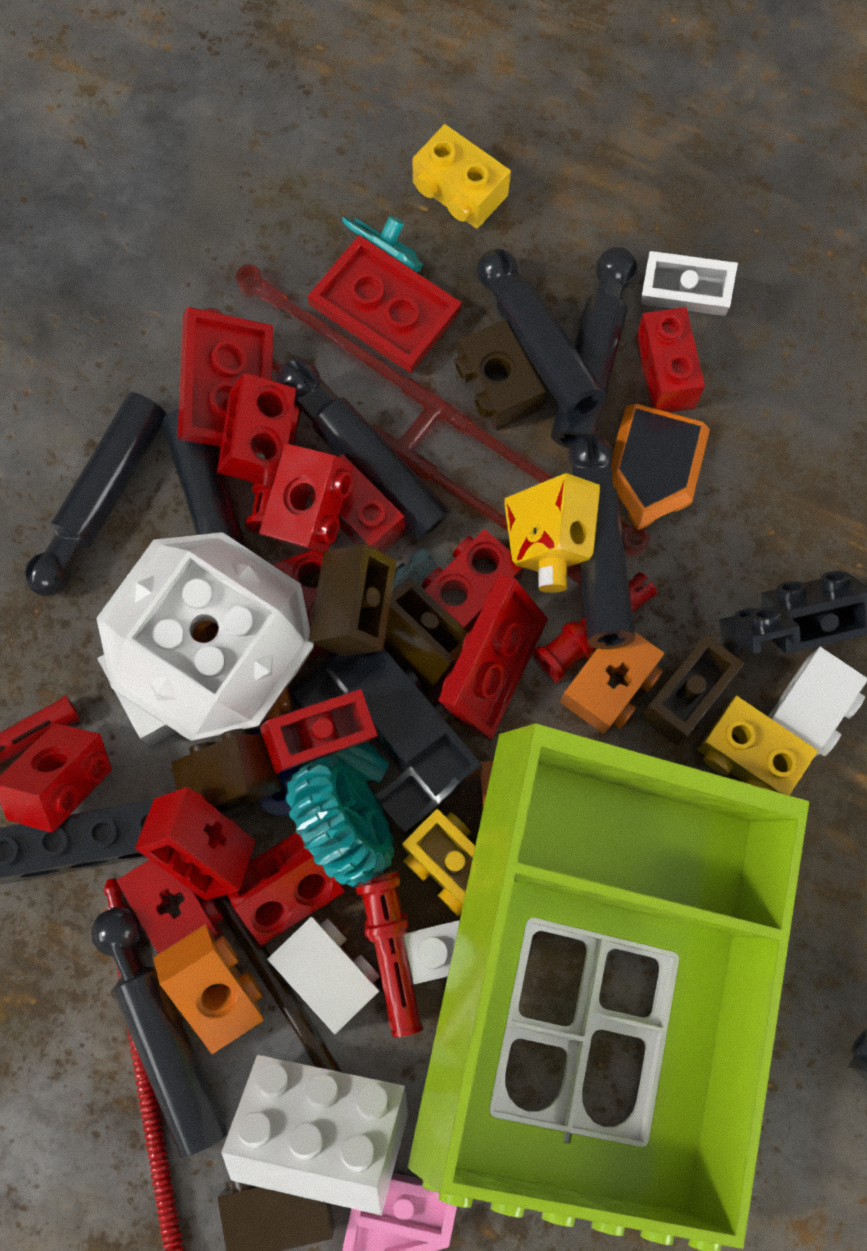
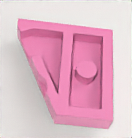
M393 1173L382 1215L351 1208L342 1251H437L448 1248L457 1206L438 1200L439 1193L423 1188L422 1179Z

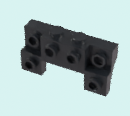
M844 571L827 572L821 576V579L804 583L799 581L784 582L778 585L777 589L761 592L762 608L742 609L737 611L734 616L719 619L721 644L732 654L739 653L742 646L749 648L754 654L761 652L760 642L770 639L783 652L791 654L867 636V582L865 585Z
M384 648L383 651L340 656L331 652L316 669L290 688L291 694L303 709L359 689L362 690L378 735L374 739L402 772L399 777L376 794V801L406 837L418 828L436 809L440 811L447 799L479 776L482 764L450 727L452 720L446 710L437 702L431 705L421 693L423 687L417 676L409 668L402 670Z

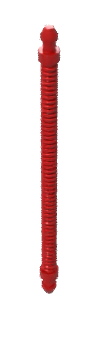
M117 879L106 880L103 892L104 896H107L109 909L122 907L129 910L128 905H123L122 890L116 881ZM129 1035L128 1040H131L129 1046L132 1047L130 1053H133L131 1059L134 1060L132 1066H135L133 1072L136 1073L134 1078L137 1079L135 1085L139 1086L136 1091L140 1093L137 1097L141 1099L139 1101V1105L142 1106L140 1112H143L141 1114V1118L144 1119L142 1125L145 1126L143 1132H146L144 1138L147 1139L145 1145L149 1146L146 1148V1151L150 1153L147 1157L151 1159L149 1166H152L150 1172L153 1173L151 1175V1179L154 1180L152 1186H155L153 1188V1192L156 1193L154 1199L158 1200L155 1205L159 1207L156 1211L157 1214H160L158 1220L161 1221L159 1227L162 1228L160 1230V1234L163 1235L161 1241L164 1242L162 1247L165 1249L164 1251H187L181 1245L183 1243L182 1238H179L182 1234L181 1231H178L180 1225L177 1224L179 1222V1218L176 1217L178 1211L175 1210L177 1205L174 1204L176 1198L172 1197L175 1193L174 1190H171L173 1184L170 1183L172 1177L169 1176L171 1170H168L170 1168V1164L167 1163L169 1158L165 1156L168 1154V1151L164 1150L167 1146L166 1143H163L165 1137L162 1136L164 1130L161 1129L163 1123H160L162 1121V1117L159 1116L161 1111L158 1110L160 1106L159 1103H156L157 1098L131 1035Z

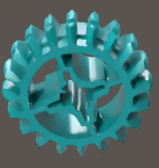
M333 755L321 757L315 761L312 760L300 767V771L292 775V780L287 783L289 793L286 795L287 803L292 808L289 811V816L296 823L297 829L295 833L301 835L305 843L304 849H309L314 856L315 864H321L325 874L330 878L335 877L336 881L341 885L348 884L352 887L359 883L364 884L382 874L383 870L391 865V858L394 857V848L392 846L394 844V837L389 832L390 823L386 820L382 807L376 801V793H372L367 785V780H362L357 770L350 769L345 760L342 758L338 759Z

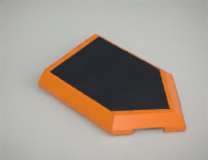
M636 403L625 407L612 453L611 471L613 487L617 489V495L628 510V517L637 530L652 524L654 520L672 511L677 512L691 505L710 431L704 422Z

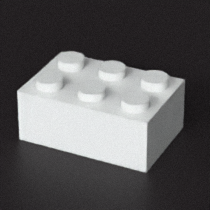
M257 1055L221 1152L231 1181L382 1215L408 1117L405 1086Z

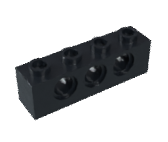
M154 799L71 814L53 833L22 824L1 827L0 884L147 858L137 851L135 846Z

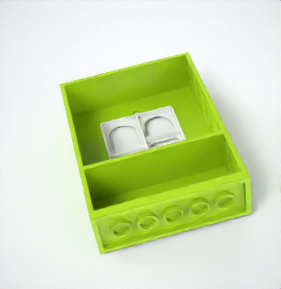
M536 723L499 734L407 1167L423 1180L422 1187L439 1193L438 1200L457 1207L471 1208L473 1199L490 1202L491 1210L512 1217L522 1218L524 1210L530 1209L542 1212L541 1218L543 1220L566 1227H574L575 1218L592 1221L591 1227L593 1229L615 1236H624L625 1227L641 1230L640 1236L642 1238L664 1245H673V1239L676 1236L689 1239L688 1245L701 1251H721L722 1245L743 1249L809 801ZM538 931L577 939L586 946V957L573 1022L568 1026L525 1018L519 1012V1001L531 940ZM610 950H623L654 958L658 962L659 973L653 1008L649 1016H633L607 1010L600 1005L599 994L606 956ZM597 1030H606L637 1037L645 1043V1055L638 1096L633 1112L624 1122L610 1127H603L594 1123L586 1114L582 1103V1088L591 1038ZM516 1039H525L561 1047L567 1055L563 1081L558 1096L549 1106L539 1111H525L517 1107L509 1098L505 1087V1072L511 1044Z

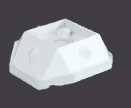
M223 532L153 540L97 616L111 688L193 743L221 736L222 733L233 729L243 728L251 730L259 728L313 650V643L308 642L310 627L301 584ZM203 621H211L219 626L217 636L207 643H200L193 639L194 628Z

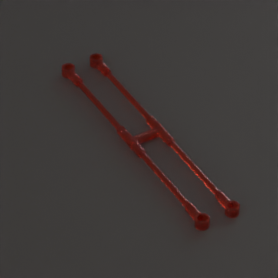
M246 264L237 270L236 281L239 290L243 294H256L276 309H284L401 388L402 394H405V396L424 408L400 440L391 436V434L376 424L371 426L415 473H418L427 481L433 480L508 532L507 519L504 515L437 470L438 467L414 451L438 418L454 427L463 435L469 434L540 483L552 479L550 475L475 426L473 420L468 416L462 414V412L416 381H413V379H405L289 301L286 294L262 279L260 270L256 266ZM247 277L256 278L251 283L243 282ZM216 308L204 309L206 311L222 314V312ZM272 358V371L278 374L282 364ZM621 521L624 551L630 555L641 554L645 551L650 541L648 530L645 527L637 530L634 525L630 526ZM632 534L638 535L642 539V544H631L628 536ZM580 564L567 567V577H570V579L582 586Z

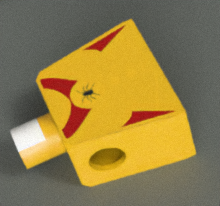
M565 473L505 498V512L512 561L516 566L538 572L540 591L547 593L565 591L567 589V567L587 561L593 555L600 493L599 484Z

